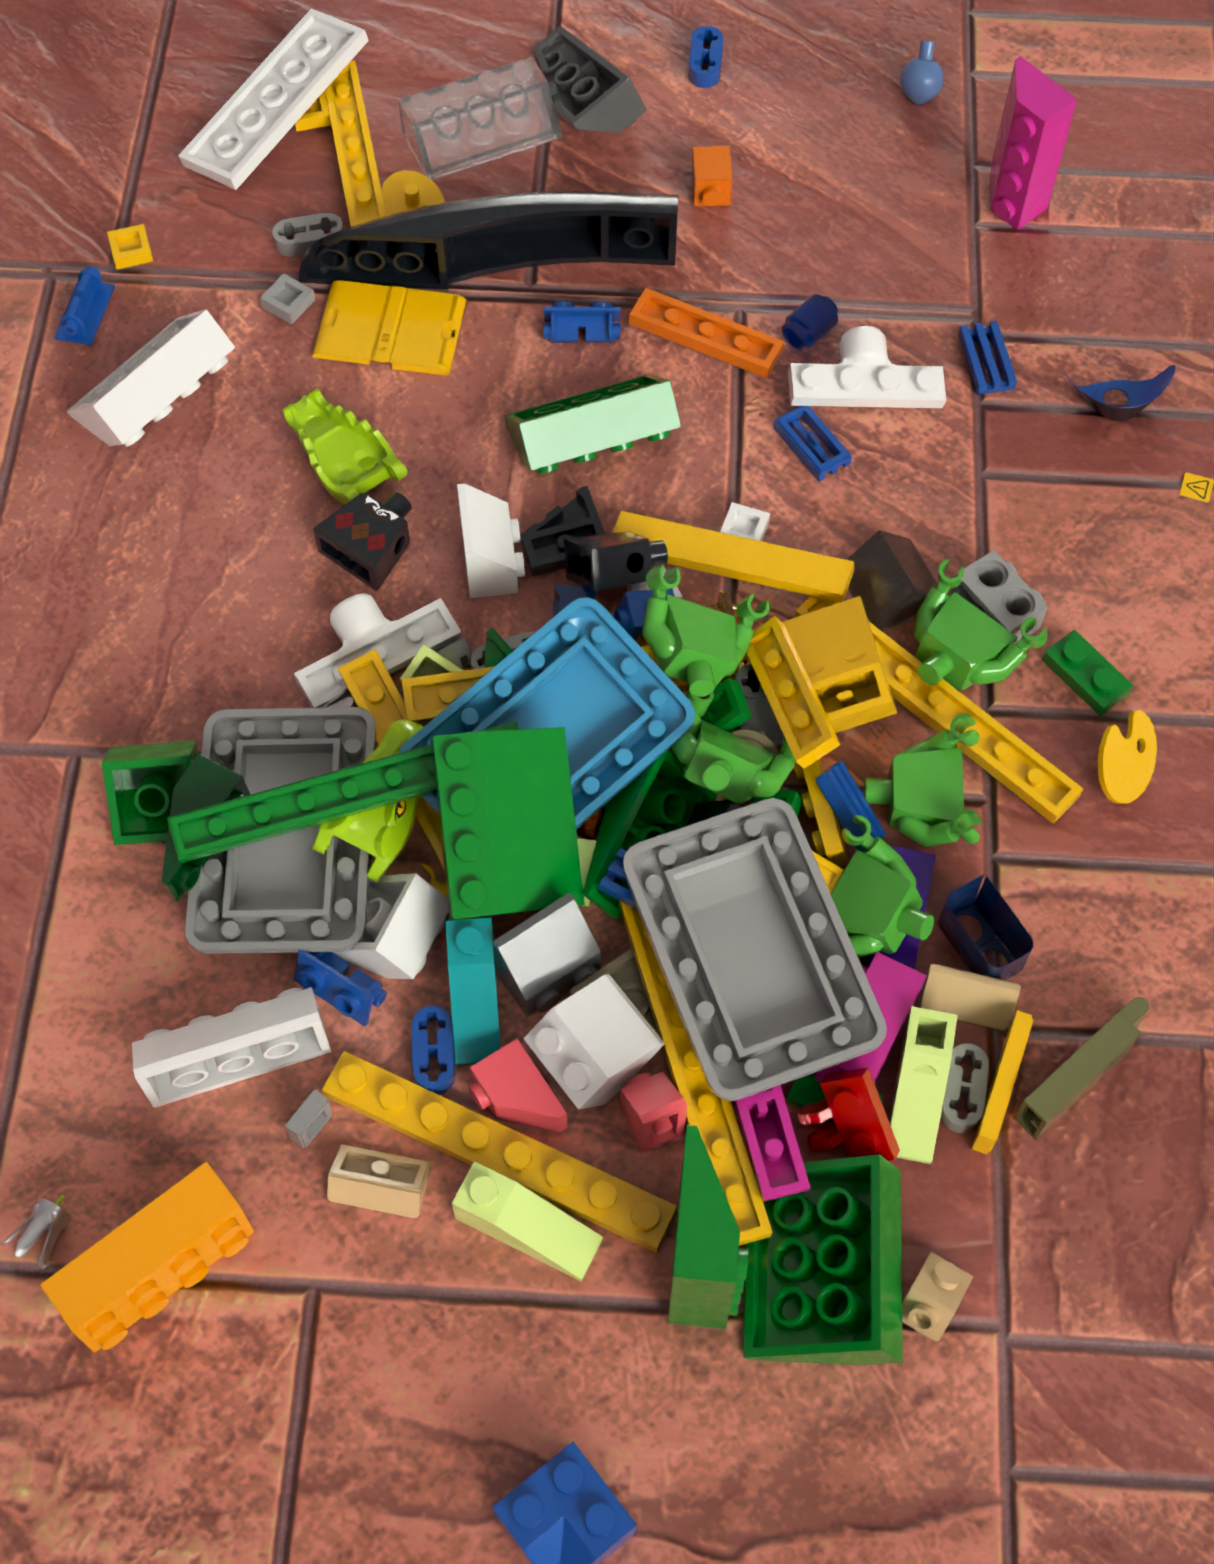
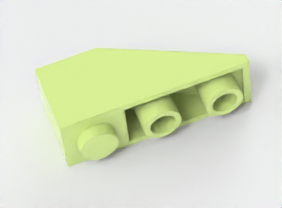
M911 1006L904 1025L890 1116V1126L900 1149L897 1158L927 1164L932 1163L952 1059L958 1015Z

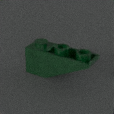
M197 754L173 788L170 816L250 795V792L242 775ZM168 826L161 882L171 899L178 902L185 891H189L195 886L200 876V869L209 856L180 864Z

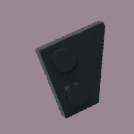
M588 486L577 490L576 498L563 508L557 506L546 515L542 522L534 524L521 534V545L532 577L566 568L563 538L605 534Z

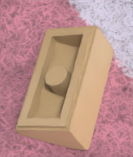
M933 963L930 965L924 982L920 1008L958 1015L957 1020L1006 1031L1013 1017L1021 985Z
M341 1144L328 1174L327 1198L335 1203L417 1218L421 1211L432 1162Z

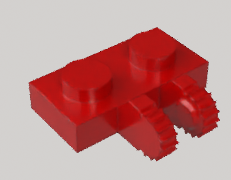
M869 1068L825 1075L820 1085L826 1100L804 1105L797 1113L800 1123L804 1125L822 1123L831 1117L834 1118L836 1126L819 1129L811 1133L810 1136H807L811 1150L832 1149L843 1143L849 1158L881 1155L887 1161L895 1160L900 1149Z

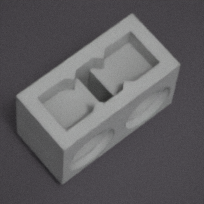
M995 550L964 568L961 584L952 588L950 594L951 596L956 592L1005 627L1009 632L1015 634L1018 637L1016 643L1022 638L1021 624L1029 617L1036 618L1037 623L1035 627L1027 633L1030 636L1041 628L1048 609L1041 594L1037 590L1031 589L1019 577L1013 564L1003 560ZM983 583L990 584V585H992L993 587H991V586H986V585H984ZM1010 612H1016L1020 615H1014Z

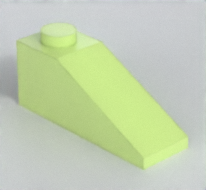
M475 1161L452 1201L455 1219L581 1282L603 1240L601 1235L518 1182Z

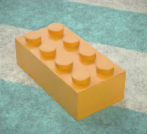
M206 1161L40 1284V1286L71 1331L96 1353L101 1348L107 1350L121 1342L128 1334L127 1328L140 1318L148 1319L159 1313L168 1304V1297L181 1287L189 1288L200 1282L208 1274V1267L223 1255L227 1258L238 1253L248 1243V1236L255 1231L240 1205Z

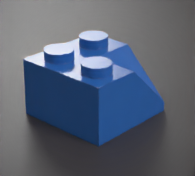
M571 1442L492 1507L494 1516L529 1564H600L634 1536L637 1530V1524L574 1442Z

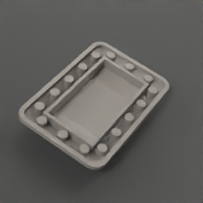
M357 707L226 709L212 714L206 721L203 731L201 755L242 775L250 794L362 764L376 750V724L370 712ZM320 825L209 855L200 869L197 883L188 891L185 923L186 939L193 949L206 954L299 953V950L307 952L349 951L364 939L366 932L370 882L367 874L371 865V854L336 836H333L331 845L324 855L312 850L311 846Z
M775 798L765 799L641 841L631 846L625 853L623 870L686 1034L713 1094L727 1101L741 1100L870 1053L879 1048L887 1032L884 1016L799 820L788 803Z

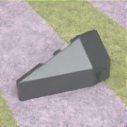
M561 25L533 47L541 70L546 78L547 87L554 100V106L558 115L575 129L620 133L625 128L631 126L639 116L647 111L630 77Z

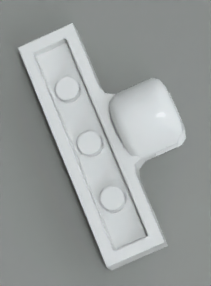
M858 326L843 334L839 343L841 363H791L788 369L791 406L943 408L947 401L943 366H902L892 364L887 355L886 336L880 329L873 326Z
M365 593L356 594L340 602L330 614V624L343 646L338 651L295 672L294 679L311 708H322L347 688L338 671V667L376 649L390 675L408 666L423 644L436 651L460 639L461 630L441 598L399 620L390 621L384 617L371 595ZM347 690L346 694L336 702L350 696V692Z

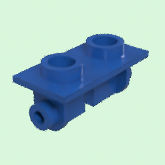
M88 266L79 273V279L64 315L60 319V325L54 337L55 340L90 346L94 342L115 285L103 283L100 271L95 267Z
M555 302L552 304V307H543L544 322H551L544 323V339H551V343H578V329H586V343H613V339H620V324H613V322H620V307H613L611 303L594 302L590 304V307H574V304L570 302Z
M299 950L294 981L299 983L304 989L312 987L315 995L337 1008L344 1016L351 1017L366 1027L369 1022L372 1004L379 1007L387 996V992L382 989L383 984L359 969H356L348 978L345 977L344 974L349 970L350 964L332 952H307Z

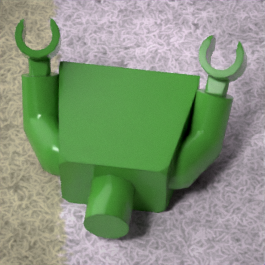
M946 559L939 566V583L937 587H931L916 613L914 637L920 645L915 657L922 662L918 667V674L921 680L928 685H936L944 679L957 690H965L973 684L983 685L1002 682L1028 656L1025 652L1029 648H1040L1046 643L1047 628L1045 627L1037 636H1029L1027 633L1037 623L1035 617H1029L1021 624L1022 638L1016 643L1018 637L1015 634L1009 632L1005 627L959 594L954 592L951 596L946 595L950 588H955L961 584L964 575V567L962 566L956 577H946L943 572L947 569L950 559Z
M664 565L654 567L646 575V583L653 591V596L648 597L642 635L654 651L659 668L667 676L688 682L689 691L692 695L698 697L707 696L714 691L715 687L724 677L731 676L740 665L755 632L751 629L753 622L768 614L770 604L765 600L759 603L754 612L751 607L754 594L745 597L737 605V615L741 619L738 624L735 621V616L666 594V590L675 588L680 583V571L674 567L666 570L663 576Z
M688 690L685 696L694 707V722L689 731L683 734L671 746L673 754L684 764L683 777L739 804L753 797L768 798L775 795L794 768V763H797L785 737L780 754L777 755L704 720L701 721L700 717L707 711L714 698V693L712 692L705 699L692 695Z
M959 714L952 720L950 730L945 729L893 756L888 779L865 778L863 796L868 804H887L889 827L899 830L900 833L923 847L957 842L959 837L968 844H974L980 838V834L971 826L982 824V820L973 810H964L962 748H957L958 742L965 746H974L979 741V734L975 730H969L964 733L966 728L976 724V721L969 714Z
M855 815L852 820L862 828L863 836L855 837L844 828L842 830V837L847 844L852 846L862 845L865 850L864 853L856 850L831 896L858 958L876 955L877 952L892 954L898 950L906 934L922 941L926 940L933 929L934 917L920 911L923 900L916 889L917 880L904 859L880 837L874 839L870 835L871 825L865 817Z

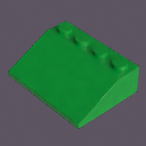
M565 727L477 731L433 736L431 739V751L450 920L538 911L546 908L568 893L572 895L578 906L585 905L584 895H582L583 885Z
M687 1125L679 1190L668 1324L726 1329L728 1316H737L738 1304H740L744 1280L746 1281L748 1249L739 1248V1227L697 1126Z
M881 1155L803 1162L810 1190L763 1202L773 1233L771 1237L746 1244V1249H748V1267L745 1281L743 1358L758 1361L840 1365L903 1363L901 1171Z

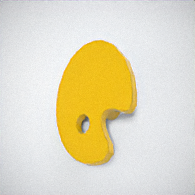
M402 170L395 172L385 180L382 186L387 216L445 203L438 186L431 179L416 171Z
M1141 710L1129 713L1126 738L1123 737L1117 725H1110L1106 728L1100 743L1097 761L1099 782L1103 793L1113 803L1125 804L1136 800L1145 791L1154 772L1157 754L1156 734L1150 718ZM1138 740L1140 741V751H1139V752H1138V750H1137V741H1138Z

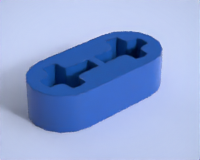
M702 26L697 28L692 34L688 76L690 82L700 88L715 86L720 79L723 34L715 27ZM704 43H709L710 49H703ZM702 65H709L708 71L701 70Z
M431 1005L419 1010L412 1020V1067L416 1085L439 1095L448 1091L455 1081L453 1025L451 1016L445 1009ZM437 1020L439 1027H441L437 1031V1044H430L427 1031L421 1030L428 1028L429 1021ZM431 1056H438L440 1070L446 1071L439 1073L437 1081H430L428 1074L422 1073L430 1070Z

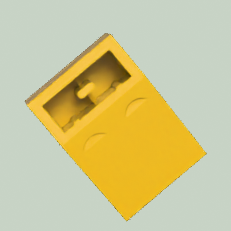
M861 596L782 622L835 733L897 714Z

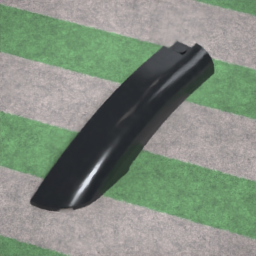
M544 191L476 197L416 208L377 218L322 237L312 244L302 257L299 269V282L332 284L333 281L341 280L405 288L449 290V284L497 272L542 265L609 262L675 266L679 195L598 191Z

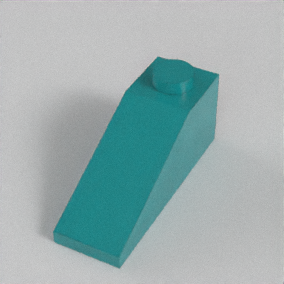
M492 918L446 921L448 973L456 1065L476 1064L501 1048Z

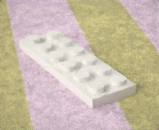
M310 9L178 155L182 165L237 190L369 41L365 30Z

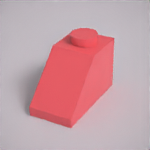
M515 1039L470 1067L472 1084L468 1086V1089L481 1110L489 1107L497 1120L555 1132H562L568 1128L567 1112L518 1039Z
M664 1072L653 1076L650 1073L636 1075L625 1083L624 1088L620 1089V1106L641 1153L684 1136L687 1104Z

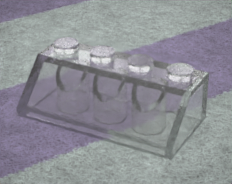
M533 56L398 99L402 133L425 176L431 180L562 137L547 80Z

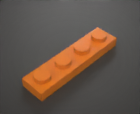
M648 288L644 289L629 314V325L765 378L769 377L784 348L783 340Z

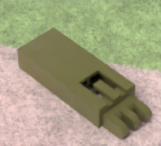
M1135 997L1023 1101L1014 1120L1037 1140L1131 1050L1136 1039L1142 1033L1137 1027L1149 1010L1148 1001L1143 997Z

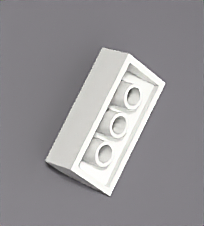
M207 309L177 317L68 409L67 413L107 445L125 444L128 447L145 434L142 428L151 420L157 422L173 410L170 404L177 397L185 398L197 390L201 385L198 379L206 372L213 374L221 369L228 362L225 356L235 346Z
M312 987L304 990L301 988L288 989L281 992L277 998L262 1003L246 1002L236 1006L233 1012L217 1017L211 1015L200 1016L191 1020L188 1026L172 1031L168 1029L155 1030L146 1034L143 1040L132 1043L134 1076L153 1108L331 1053Z

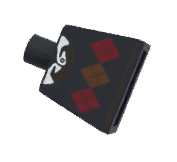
M394 492L384 504L367 493L359 494L313 529L318 552L377 591L409 546L408 523L404 517L412 510L410 502L398 492Z
M631 532L563 538L566 578L593 591L646 582V575L652 569V566L664 565L668 559L667 547L663 540L649 542L648 538Z

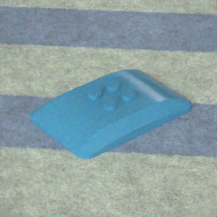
M587 597L578 598L567 605L407 740L399 749V753L431 745L433 736L477 732L517 721L519 729L565 727L577 830L664 754L683 734L688 732L693 725L695 712L690 700L599 602ZM436 792L423 795L422 797L438 814Z

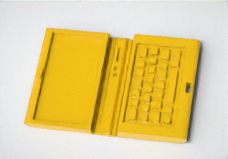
M341 280L333 281L312 357L370 365L371 360L383 363L390 362L394 370L449 376L466 299L463 296L451 293L409 289L400 286H384Z

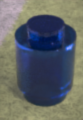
M813 294L786 317L785 324L782 326V334L786 341L797 350L813 346L838 324L836 304L827 296Z

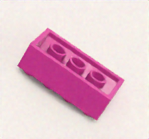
M1021 56L1015 59L990 167L991 210L1017 231L1048 209L1077 98Z

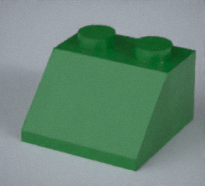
M196 740L109 748L102 761V769L114 845L167 841L169 826L167 817H170L173 788L198 754Z

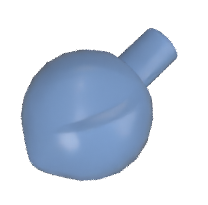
M921 40L918 59H912L907 63L901 74L900 84L903 92L917 105L925 104L934 99L943 87V70L938 62L933 61L935 41Z

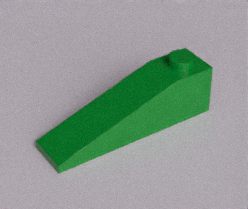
M668 750L605 806L582 895L611 918L618 919L621 915L619 900L599 891V884L603 877L607 875L611 863H614L619 849L622 848L628 851L631 846L641 841L686 827L696 803L713 802L718 794L683 777L684 764ZM616 878V884L630 890L628 883Z

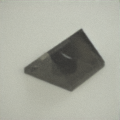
M877 531L846 559L854 561V572L848 590L853 598L861 596L868 621L881 631L915 619L916 613L931 587L936 588L938 585L911 539L885 531Z

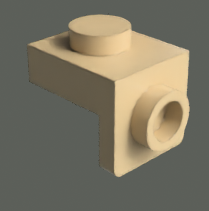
M930 1252L902 1304V1322L933 1341L938 1342L953 1318L974 1276Z

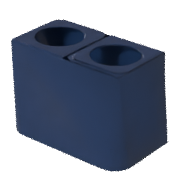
M983 874L948 895L937 924L972 973L1007 980L1023 970L1033 948V939L987 876L978 893L984 877ZM969 915L980 922L982 935L978 941L973 942L957 917ZM997 935L1000 940L994 939V936ZM989 950L997 951L1006 958L1008 964L1003 967L992 966L982 953Z

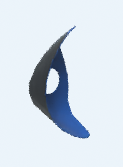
M1175 364L1171 365L1153 379L1143 381L1111 380L1088 386H1075L1074 384L1073 386L1098 413L1114 421H1125L1134 418L1162 394L1170 384L1176 367ZM1118 389L1126 394L1128 403L1122 408L1110 406L1105 403L1103 396L1108 390Z

